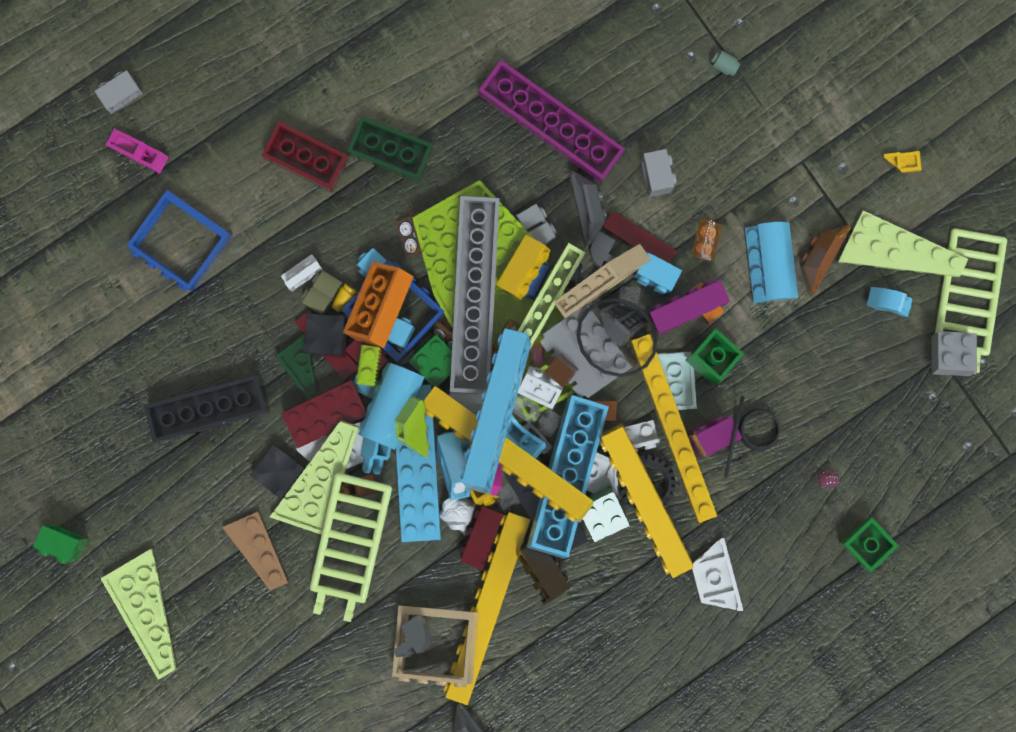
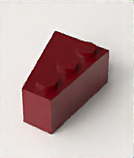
M482 506L481 509H476L473 517L476 523L474 527H469L466 535L469 541L467 545H462L459 553L462 556L460 562L483 570L504 514Z

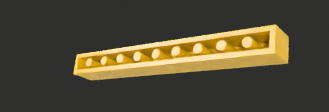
M650 334L630 341L639 368L647 362L653 352V342ZM656 352L648 367L640 372L695 520L701 523L717 517Z
M435 386L423 401L425 405L424 413L432 419L435 416L440 420L439 424L447 430L449 428L454 430V435L461 441H464V439L471 443L469 446L471 447L473 443L471 434L478 425V421H476L477 416ZM505 438L499 464L502 465L500 469L509 476L511 473L517 476L516 481L524 487L527 485L534 489L532 492L542 499L543 496L549 500L548 504L555 510L562 509L566 512L564 516L570 521L574 522L577 520L580 523L593 506V500L508 438Z
M511 512L503 515L500 523L503 526L501 534L497 533L494 544L497 545L495 552H490L487 561L491 563L489 570H484L481 581H484L483 588H478L475 597L478 600L476 607L472 606L470 611L479 612L472 684H466V687H454V683L447 682L443 692L447 693L446 698L465 705L469 703L518 558L516 553L521 549L530 523L529 518ZM468 625L465 626L462 635L466 637L464 644L460 643L456 655H459L457 663L453 662L450 670L453 676L464 677Z

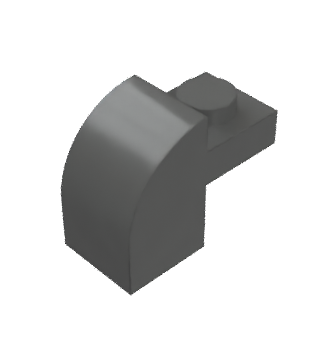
M600 231L597 233L590 248V258L598 269H600L603 263L607 264L615 259L614 256L608 253L616 241Z
M415 616L401 626L408 640L393 650L396 657L407 658L414 653V650L416 653H423L430 645V627L423 616Z

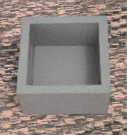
M667 149L644 153L640 162L648 197L671 193L674 184L677 183L676 175L674 172H671L670 165H673L671 154H667Z
M938 331L931 337L932 374L971 376L977 372V333Z

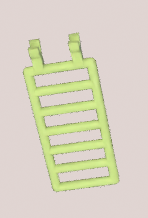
M953 228L950 234L948 250L964 257L996 262L994 273L964 268L961 274L992 280L991 292L951 285L952 276H944L935 333L946 329L963 333H977L979 336H985L983 348L977 347V372L974 373L976 374L980 372L981 355L988 356L991 350L1007 239L1001 236ZM958 236L999 244L998 253L996 255L957 248ZM949 292L990 299L989 310L948 303ZM946 310L987 318L986 329L945 322Z
M342 473L335 474L310 583V590L318 592L313 613L321 615L326 595L348 600L343 620L351 622L356 602H366L392 492L390 485ZM341 482L383 491L381 503L339 493ZM337 500L379 510L377 521L335 511ZM337 519L374 528L373 539L331 530L332 521ZM329 537L371 547L368 558L327 548ZM329 556L366 565L364 576L323 567L324 557ZM320 574L362 584L360 595L318 585Z

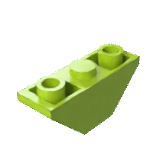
M409 397L395 419L396 439L414 453L423 457H429V443L426 435L427 424L424 415L425 405L423 400Z

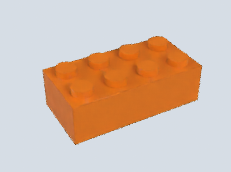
M372 261L343 333L357 341L385 348L414 276L398 267Z

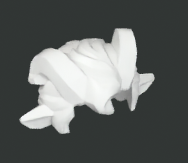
M449 497L443 502V510L440 511L439 516L443 521L447 522L450 529L460 530L463 535H467V526L472 522L477 505L474 501L467 498L451 501Z

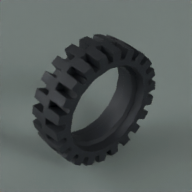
M640 455L639 457L643 465H653L663 473L666 482L665 490L660 498L664 506L667 505L675 492L676 480L672 468L659 457ZM618 480V488L623 500L633 509L637 508L635 503L631 505L626 495L627 487H622Z

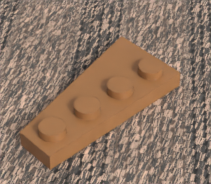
M259 512L222 527L270 591L289 583Z

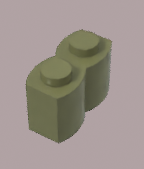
M322 271L315 275L312 283H314L313 287L310 290L307 289L302 296V299H304L302 303L320 315L326 313L340 287L343 286L341 281Z

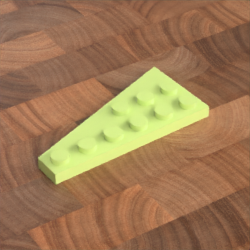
M862 211L838 263L960 277L968 259L868 212Z
M342 420L339 422L271 514V518L322 535L335 474H345L360 426Z
M150 549L102 577L101 580L159 680L177 668L153 549Z

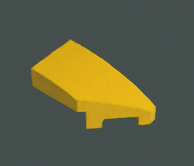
M920 151L884 154V158L902 173L922 170Z

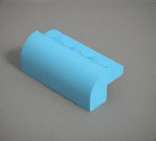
M769 222L745 228L753 302L763 303L798 298L790 223Z
M387 363L382 371L381 380L375 388L373 399L367 407L364 421L360 424L358 435L395 449L398 443L395 419L409 397H417L424 376L395 364Z

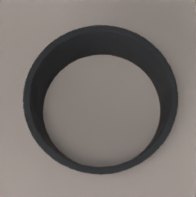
M751 410L744 414L739 422L738 431L742 436L740 440L749 449L755 451L767 450L778 440L780 424L777 418L767 410ZM754 413H767L777 423V437L768 446H754L745 437L744 424Z

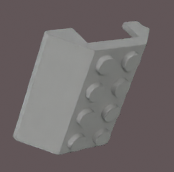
M594 301L586 304L542 335L544 339L540 341L547 353L552 349L555 351L550 355L551 358L562 354L579 369L569 381V385L576 381L577 384L572 389L578 397L582 398L585 396L586 399L617 378L616 376L603 374L591 366L579 348L577 340L578 323L586 309L595 304ZM597 306L589 311L582 322L580 337L583 349L592 362L604 370L625 373L635 366L637 362L625 345L620 347L609 340L600 315L601 310Z

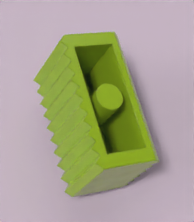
M361 346L356 384L371 387L377 386L376 383L378 381L376 379H378V368L380 367L379 363H381L379 361L381 359L380 352H382L379 347Z

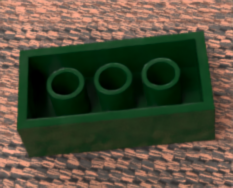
M361 116L347 152L353 158L420 183L434 148L433 144Z

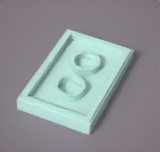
M692 352L659 353L657 355L677 409H697L694 368L685 361Z

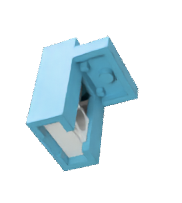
M445 432L437 436L436 455L450 500L453 501L470 496V490L462 483L460 474L462 468H466L468 460L465 457L467 449L471 448L469 446L471 443L466 439L461 441L454 435L455 432Z

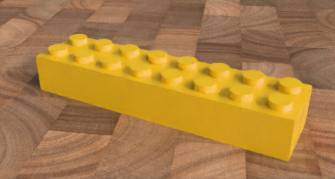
M623 423L603 432L600 444L604 452H609V462L612 468L618 469V480L622 487H627L626 495L631 505L635 503L637 507L635 508V513L640 522L644 521V531L648 539L653 538V548L658 557L662 556L663 560L661 562L666 574L670 573L672 578L693 569V562Z

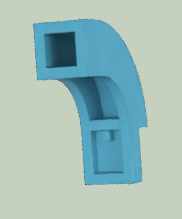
M513 415L511 416L506 438L536 459L547 447L545 442L528 432L517 422Z

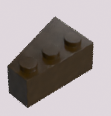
M527 546L516 553L526 574H530L534 580V589L540 590L544 598L541 600L543 606L572 588L567 575L562 574L558 561L554 557L552 558L550 554L527 548Z

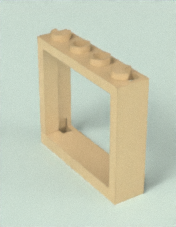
M639 244L602 266L554 303L564 318H566L586 304L599 298L651 259Z
M399 606L395 648L407 641V636L401 626L409 621V614L469 620L464 677L404 671L405 658L396 657L394 654L392 677H399L398 681L410 682V678L417 679V683L428 684L429 680L436 681L435 685L447 686V682L454 683V687H466V684H472L479 612Z

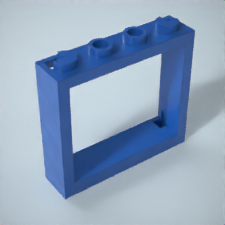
M166 190L129 241L127 247L131 249L130 253L138 259L141 256L147 260L145 264L155 270L157 267L162 270L161 275L169 281L172 278L178 282L176 286L185 292L187 289L193 292L232 235ZM170 203H173L221 237L190 282L139 248Z
M388 260V261L385 263V265H390V266H394V267H398V268H400V269H403V268H402L398 263H396L395 261L392 263V262H390V261ZM414 278L409 288L437 314L400 353L388 343H386L385 348H382L398 364L445 315V311L440 307L437 300L434 302L429 297L431 294L424 287L420 289L415 285L417 281ZM359 292L341 310L348 317H350Z

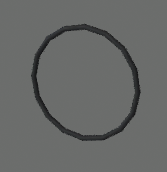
M617 298L598 301L586 309L579 320L577 340L581 353L591 366L603 374L616 377L636 375L648 367L656 354L658 337L654 323L643 309L630 301ZM618 302L630 305L641 312L651 325L654 336L653 352L647 362L637 370L626 373L606 371L593 363L584 351L580 337L582 322L590 310L603 303Z
M743 395L740 397L724 473L725 478L728 477L744 401Z

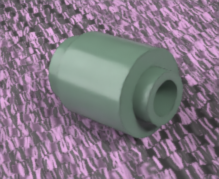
M723 50L720 53L716 52L711 60L714 63L712 67L727 76H734L741 64L737 61L738 59Z

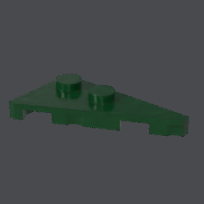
M304 334L275 357L305 397L310 399L317 396L310 354L303 352L306 337Z

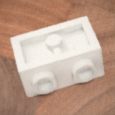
M310 255L281 277L289 290L293 292L323 269L314 256Z
M529 366L518 393L553 409L563 387L541 369Z
M653 420L625 427L637 452L639 447L644 446L646 450L656 447V443L660 442Z

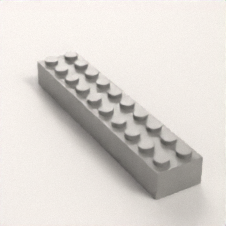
M460 196L450 392L483 394L484 390L487 391L489 386L487 377L491 370L499 198Z

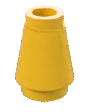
M345 283L340 287L331 307L341 313V310L357 294V291Z

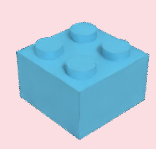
M647 253L651 260L637 270L634 278L637 279V283L645 287L647 285L653 287L654 292L660 295H668L672 291L682 270Z

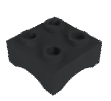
M307 313V330L303 352L306 354L344 357L347 335L343 331L348 318L340 315L330 316Z
M273 445L250 476L278 498L282 499L305 470V467L277 445Z

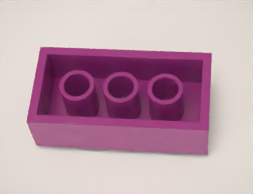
M713 279L704 283L700 290L696 287L687 291L684 294L685 297L680 298L678 295L671 298L665 306L661 303L652 307L648 316L654 323L657 336L729 303L730 299L721 280L715 282Z
M725 415L716 417L706 422V425L698 426L689 431L691 435L688 438L697 457L709 456L731 444L735 426L732 417L726 418ZM738 430L735 442L742 438Z

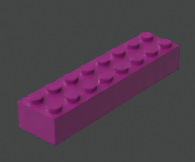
M500 60L478 90L481 98L600 183L604 181L625 151V148L502 60Z

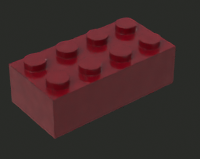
M279 121L261 155L264 160L333 193L349 161L348 155Z
M350 379L283 411L281 415L297 448H300L332 433L341 420L352 423L365 417L367 409L353 380Z

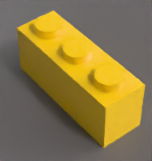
M525 235L496 285L505 292L522 300L523 296L528 293L533 279L538 276L542 264L547 261L551 250L543 243Z

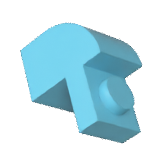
M871 287L867 306L880 311H890L902 317H908L912 298L899 291Z

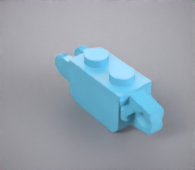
M364 437L361 456L364 457L363 472L370 473L372 469L374 474H380L383 461L388 460L390 457L391 448Z

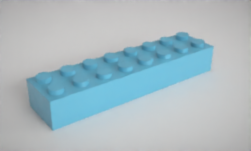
M504 328L503 334L500 333L499 350L498 353H494L492 360L494 368L487 377L489 386L487 391L484 390L483 407L482 410H478L476 417L478 425L471 434L473 443L466 452L465 459L468 461L466 468L463 467L460 474V479H462V483L467 489L486 494L491 492L532 344L526 333Z
M421 385L416 398L424 401L431 392L432 385ZM425 413L429 457H423L414 453L399 441L396 445L402 542L441 540L434 417L432 419Z
M571 395L566 400L548 468L580 492L586 494L609 406ZM543 496L542 499H539L527 548L561 558H568L578 521H570L564 516L566 512L560 508L555 510L548 504L549 500Z

